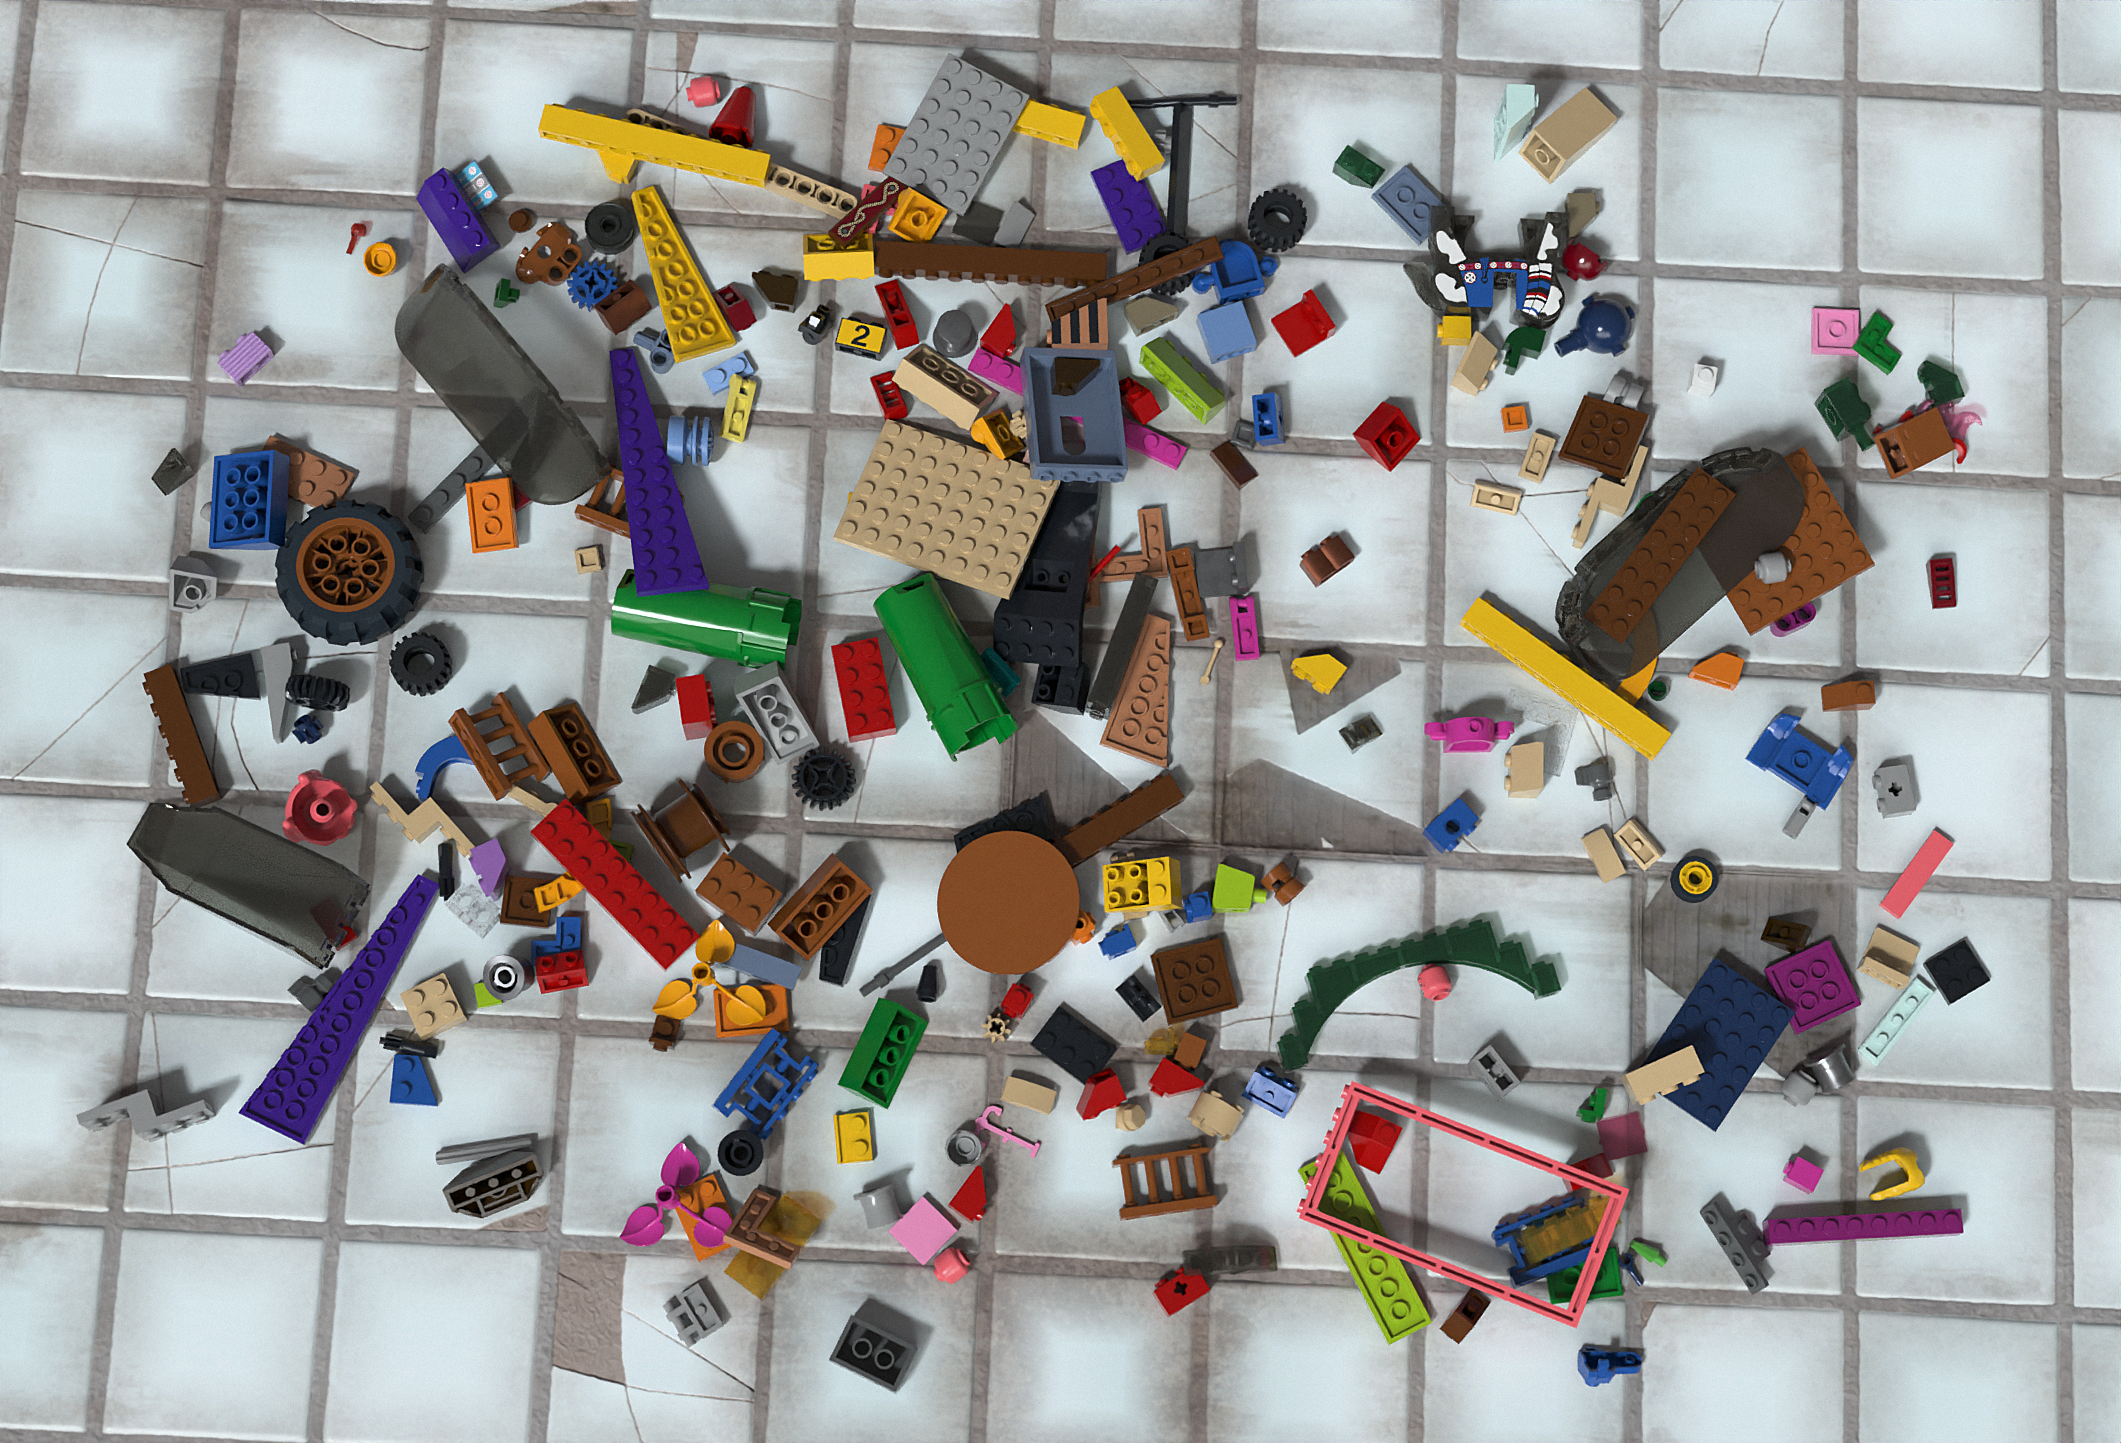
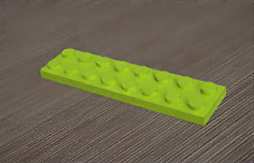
M1341 1149L1318 1211L1388 1239ZM1316 1161L1297 1170L1305 1187L1310 1175L1314 1177L1318 1170V1167L1314 1166ZM1328 1230L1388 1346L1432 1323L1398 1257Z

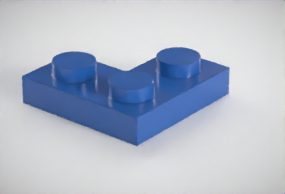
M557 917L556 941H532L531 964L535 966V958L581 950L582 918Z

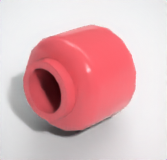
M711 76L693 78L690 81V87L686 88L688 101H693L694 106L697 108L713 106L717 103V99H720L718 81H714Z
M1429 964L1424 966L1422 972L1418 975L1417 981L1425 998L1439 1001L1450 994L1449 991L1452 988V983L1445 967Z
M950 1247L934 1259L935 1269L933 1272L940 1282L945 1280L949 1284H954L968 1274V1265L971 1263L961 1248Z

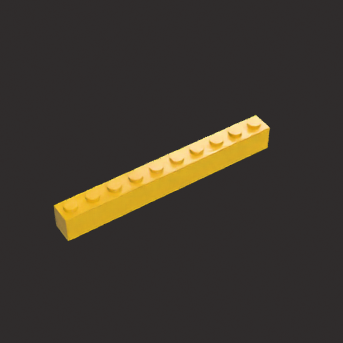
M557 103L544 105L538 127L540 138L760 188L766 187L772 164L771 155L764 150L755 149L752 151L738 144L730 146L716 139L708 141L700 139L699 136L694 134L681 135L672 129L659 130L650 124L637 125L627 119L615 120L601 113L593 115L579 108L571 110Z
M1478 597L1461 619L1460 626L1650 761L1654 760L1672 735L1668 732L1667 726L1661 722L1656 723L1651 720L1649 714L1643 709L1634 708L1626 697L1620 694L1616 695L1610 691L1609 685L1603 681H1596L1591 677V673L1583 667L1578 668L1572 664V660L1567 655L1555 652L1550 643L1542 639L1540 641L1534 637L1533 632L1529 628L1517 625L1509 614L1505 612L1500 613L1489 600H1482Z

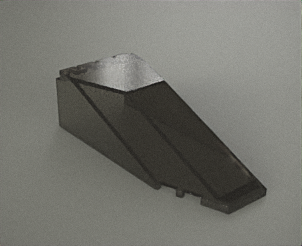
M150 802L126 844L152 871L151 873L161 881L168 892L318 970H322L323 967L328 968L336 954L331 948L335 947L338 949L348 933L343 929L344 925L349 928L351 927L360 911L355 908L356 904L363 906L371 892L368 890L370 884L343 864L217 806H212V808H200L197 805L180 807L175 804Z

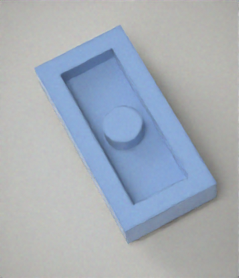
M741 352L704 372L702 377L715 396L730 387L729 380L733 374L740 375L742 379H746L754 374V370L744 353Z

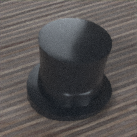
M736 1130L730 1132L721 1140L717 1156L721 1167L727 1173L734 1176H746L755 1172L760 1167L764 1157V1150L760 1139L754 1133L746 1130Z

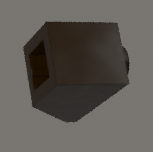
M768 271L752 272L753 285L771 309L794 313L799 290L798 279L786 274L775 276Z

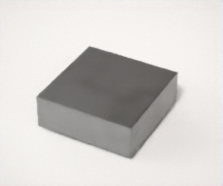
M1237 420L1230 444L1252 451L1255 442V428L1253 425Z

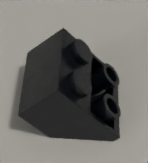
M1082 662V667L1039 664L1031 703L1060 713L1084 716L1093 670L1085 662Z

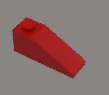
M897 280L874 286L897 350L920 344L916 324Z

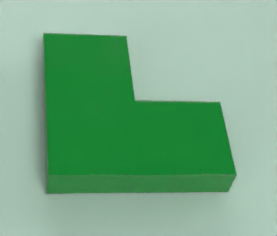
M1875 311L1851 348L1886 375H1889L1901 355L1884 343L1893 324Z

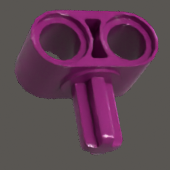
M1811 603L1780 619L1787 623L1788 627L1786 629L1781 628L1777 621L1770 625V631L1776 637H1785L1805 628L1816 616L1815 607ZM1798 611H1805L1808 619H1802Z

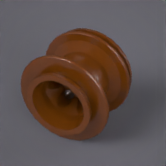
M676 777L685 794L654 815L646 811L641 804H637L640 812L635 814L634 811H631L630 813L677 881L681 883L683 881L680 877L684 874L688 879H691V875L687 871L686 860L716 839H718L727 852H730V848L722 835L727 834V836H730L731 833L698 785L693 781L691 783L693 787L689 790L682 779Z

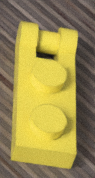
M733 374L729 380L730 389L719 436L742 443L756 382L751 379L744 380L742 376ZM740 388L743 389L744 394L739 393Z

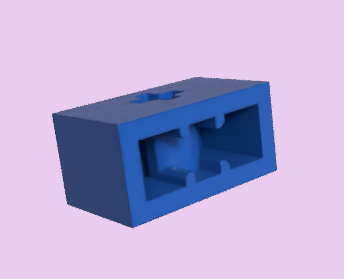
M1275 392L1252 395L1256 442L1262 446L1285 443L1282 398Z

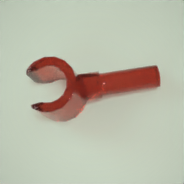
M355 223L352 225L351 240L346 251L347 254H352L357 236L365 237L366 226L364 224Z

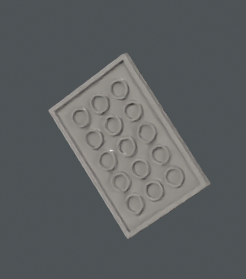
M948 53L886 164L883 174L899 180L906 187L916 190L936 203L964 217L1030 96Z

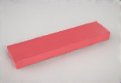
M1936 830L1932 831L1879 906L1897 919H1900L1954 844Z

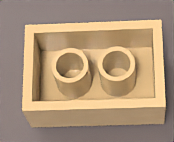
M1693 1045L1620 1078L1632 1104L1639 1102L1640 1105L1656 1099L1654 1094L1661 1092L1663 1096L1677 1090L1678 1083L1683 1082V1085L1686 1086L1700 1080L1699 1074L1703 1073L1704 1069Z

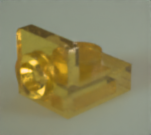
M1174 1027L1168 1028V1041H1163L1162 1037H1151L1149 1041H1145L1143 1055H1173L1174 1048H1178V1034H1174Z

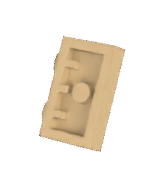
M1876 928L1856 970L1901 991L1910 980L1908 974L1919 952V947L1881 928Z

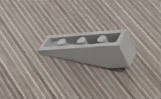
M289 642L261 647L273 739L277 744L283 741L290 702L285 698L286 683L289 677L296 674L295 663H299L297 649H293Z

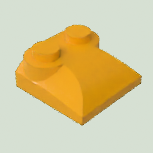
M909 187L900 193L898 207L887 229L912 243H929L948 210Z
M1002 408L979 418L971 425V436L973 439L985 444L990 452L1001 460L1025 448L1020 438L1014 436L1009 427L1010 421Z

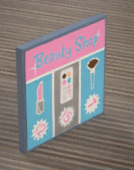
M475 159L456 174V177L479 213L500 197Z

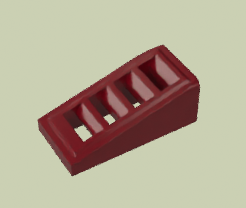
M1952 558L1929 560L1926 563L1932 609L1956 607ZM1935 568H1944L1945 571H1935ZM1946 577V580L1936 581V578ZM1947 586L1948 590L1937 591V587ZM1938 596H1949V600H1938Z

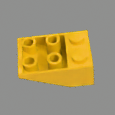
M1168 856L1102 865L1105 913L1164 911L1182 908L1179 860Z

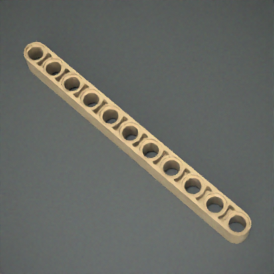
M630 109L624 119L630 121L640 120L641 123L638 125L650 124L662 130L672 129L681 135L694 134L699 136L700 139L708 141L712 139L640 109ZM771 164L766 187L764 188L766 190L838 219H842L851 211L843 210L842 206L849 204L854 208L858 205L857 199L849 193L777 164ZM781 179L789 180V183L786 185H780L778 182ZM806 187L810 189V192L803 194L799 190ZM823 196H829L832 198L829 202H823L820 200Z

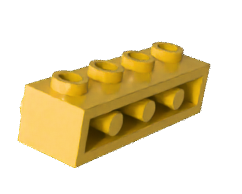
M1115 86L1094 96L1089 106L1091 115L1094 119L1098 120L1104 135L1113 143L1116 154L1122 157L1126 163L1129 174L1133 175L1138 182L1160 171L1165 159L1119 88Z

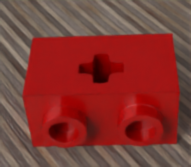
M1185 1265L1175 1272L1177 1276L1169 1281L1166 1277L1154 1285L1156 1290L1152 1294L1167 1318L1210 1291L1209 1286L1195 1265L1190 1268L1188 1265ZM1178 1283L1179 1286L1185 1285L1186 1289L1183 1291L1185 1295L1181 1293L1175 1294V1284Z

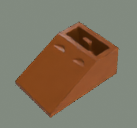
M1937 406L1871 435L1888 475L1892 480L1955 450Z

